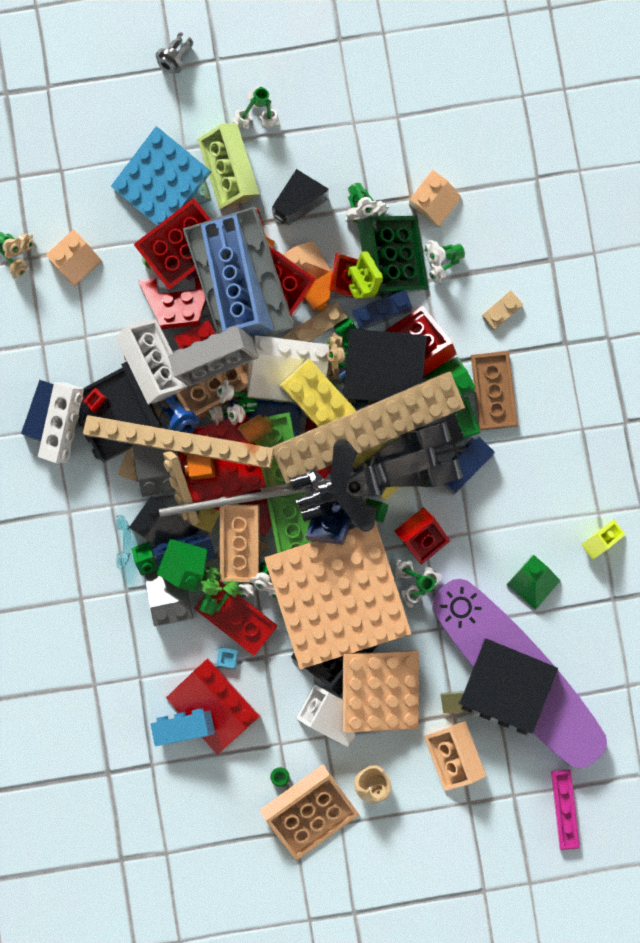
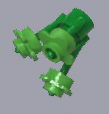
M214 566L204 569L203 578L207 579V581L201 580L203 584L202 591L205 594L200 610L210 615H214L215 611L220 612L222 605L230 595L234 598L238 594L243 595L239 591L241 587L238 585V582L231 580L228 583L224 580L223 582L226 585L223 589L227 593L217 604L218 600L211 597V595H217L218 591H222L218 583L221 573Z

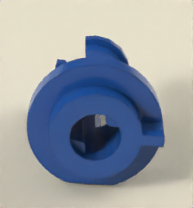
M176 397L166 398L165 401L170 407L165 408L161 406V410L165 412L166 417L170 421L169 430L193 433L197 424L200 423L196 414L193 411H185L183 406L178 403Z

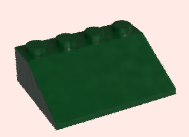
M417 215L369 216L358 222L362 252L368 251L383 276L382 283L375 296L393 295L404 290L409 293L429 289Z

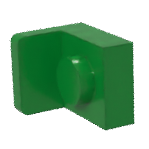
M150 542L131 548L135 565L141 576L159 569Z

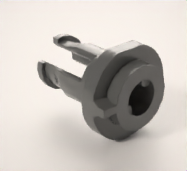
M183 32L177 34V38L170 43L167 49L160 48L155 55L158 65L168 73L181 72L183 69L181 60L187 54L189 47H192L194 44L192 38L189 37L180 50H176L183 41L181 38Z

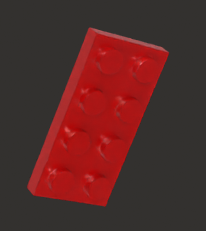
M219 579L218 583L222 591H218L217 595H211V597L218 600L217 604L227 593L223 589L225 584ZM230 595L222 605L220 612L215 611L214 615L200 610L204 596L193 608L253 656L257 654L278 627L277 624L240 595H237L236 598Z

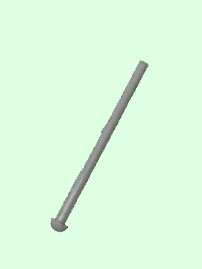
M292 483L260 488L261 492L231 498L221 497L220 499L159 509V514L162 517L302 492L309 495L312 491V486L310 484L294 490Z

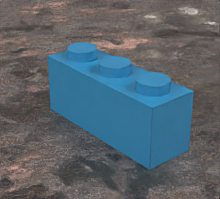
M203 708L192 710V715L186 716V713L182 712L174 714L172 719H168V716L156 718L157 722L150 723L155 746L215 734L211 711L204 712Z

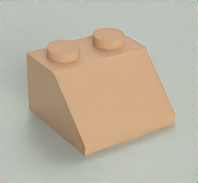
M432 170L410 198L409 205L439 227L462 197L445 178Z
M74 229L46 254L47 258L74 287L102 262Z

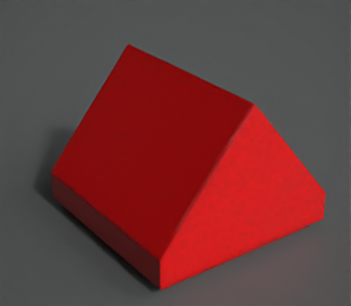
M95 388L83 403L92 412L96 413L108 398Z

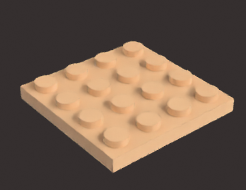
M419 651L343 654V732L418 729Z

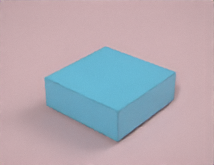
M219 647L216 667L236 669L238 650Z

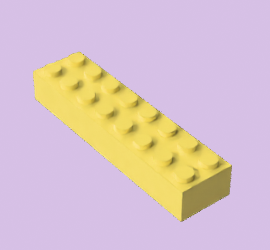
M307 359L279 385L316 427L356 411L310 359ZM384 442L358 453L352 467L356 468L387 446V444ZM385 487L384 493L378 496L386 500L399 487Z

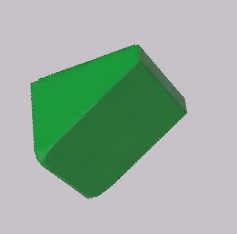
M350 318L334 327L338 336L342 337V342L347 344L349 329H357Z
M367 498L365 503L376 509L375 521L383 523L389 505Z

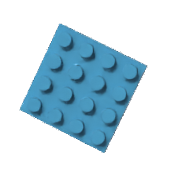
M155 126L111 187L158 226L193 198L212 171L163 130Z

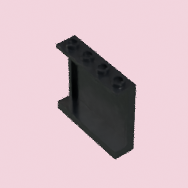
M349 329L343 396L348 398L347 401L350 403H359V400H367L366 404H374L421 384L423 381L427 335Z
M127 361L121 364L122 368L84 387L83 400L80 404L79 418L77 420L80 426H85L87 415L164 429L153 405L147 403ZM95 388L108 398L96 413L92 412L83 403ZM85 436L87 442H91L94 448L92 449L94 457L104 463L133 448L132 444Z
M484 638L458 704L462 705L461 709L472 713L473 710L480 712L479 717L489 721L491 717L499 720L497 724L509 728V725L517 727L516 732L526 736L528 732L533 734L558 667Z

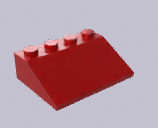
M195 198L191 199L133 244L169 292L196 272L183 228L211 220Z
M269 245L284 297L293 319L317 278Z
M423 306L384 331L427 335L423 377L457 355L452 341Z
M209 658L166 697L179 713L185 712L186 716L192 715V710L203 708L204 712L211 711L215 734L201 738L217 755L261 716Z

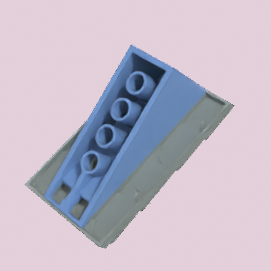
M255 207L183 228L217 334L225 332L229 327L238 326L253 338L255 335L267 336L294 328L268 241Z

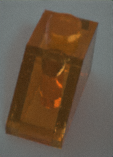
M259 414L240 425L238 429L249 444L255 445L273 432L271 429L273 424L267 416L263 417Z

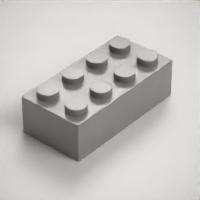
M238 326L227 328L223 333L209 336V339L202 342H194L188 348L178 349L174 354L169 355L168 358L174 377L191 387L258 358L253 338Z

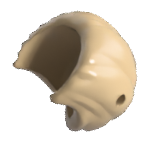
M368 766L359 772L354 780L357 795L367 803H379L387 799L391 793L390 778L380 766Z

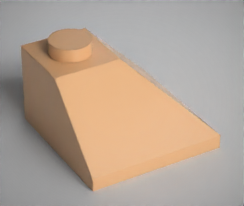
M313 240L295 246L283 254L317 279L331 270Z

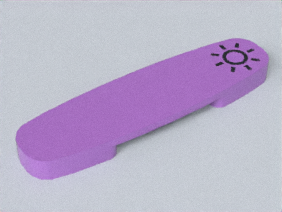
M464 579L451 580L433 596L431 605L434 615L455 646L473 667L484 638L553 665L524 631L469 581ZM557 671L533 734L568 765L576 768L588 767L604 753L607 745L606 735L579 695L563 675Z

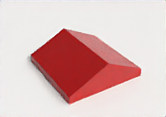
M335 253L330 291L339 296L361 299L355 298L349 288V285L352 284V276H348L349 267L356 266L358 259Z

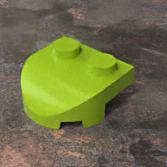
M368 251L361 252L357 265L349 267L348 276H352V284L349 285L352 295L355 298L361 299L375 296L382 283L383 276Z

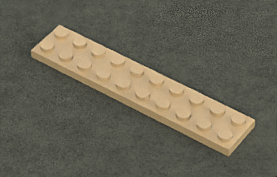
M447 372L271 448L275 450L274 457L287 484L291 482V477L305 474L308 470L314 469L318 471L332 465L333 446L338 439H346L360 453L465 408L451 372Z

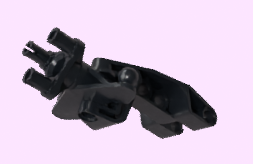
M437 422L403 434L356 468H353L352 464L358 452L346 439H338L333 446L331 477L324 479L312 469L308 470L305 474L290 478L294 490L310 484L314 489L313 494L295 498L304 522L320 516L321 518L328 516L331 505L339 503L361 531L368 532L374 528L376 509L365 504L363 496L382 495L386 489L385 487H436L462 478L463 474L458 458L441 463L438 462L434 446L452 440L447 422Z

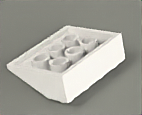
M257 335L253 337L258 358L248 362L247 398L295 403L279 385L307 359H310L327 377L329 363L327 358L328 344Z

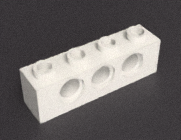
M54 382L38 457L54 463L68 462L72 440L75 436V426L79 418V408L83 400L84 388L65 382Z

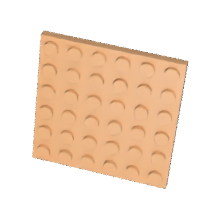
M376 522L374 528L368 532L361 531L358 527L349 530L344 545L314 541L264 557L299 669L412 634Z

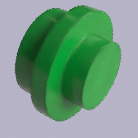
M277 767L271 772L270 779L275 786L283 787L289 782L290 775L285 768Z

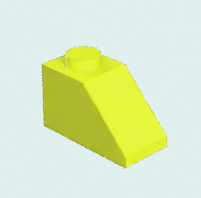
M612 520L581 545L593 560L626 534L617 522Z

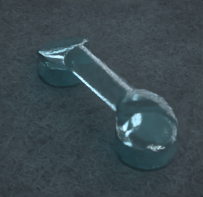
M124 515L116 516L117 530H123V553H117V568H124L131 555V529Z

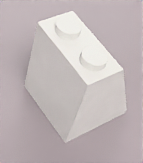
M315 684L297 719L310 728L348 747L354 740L356 732H343V699Z

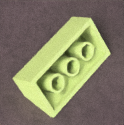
M220 124L197 139L205 165L212 171L209 178L219 209L247 202L260 194L238 124Z

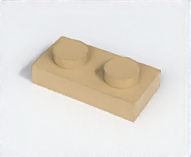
M510 290L487 310L482 317L495 330L521 308L523 303Z

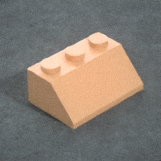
M466 721L424 736L444 791L468 785L486 777Z

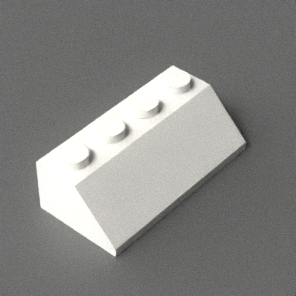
M156 319L126 326L116 336L148 404L165 400L189 387L173 375L168 358L173 352Z

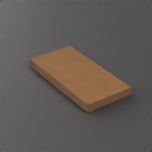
M509 351L471 355L473 382L476 386L475 399L479 430L517 427Z

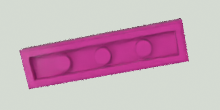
M571 770L551 771L559 849L580 848Z

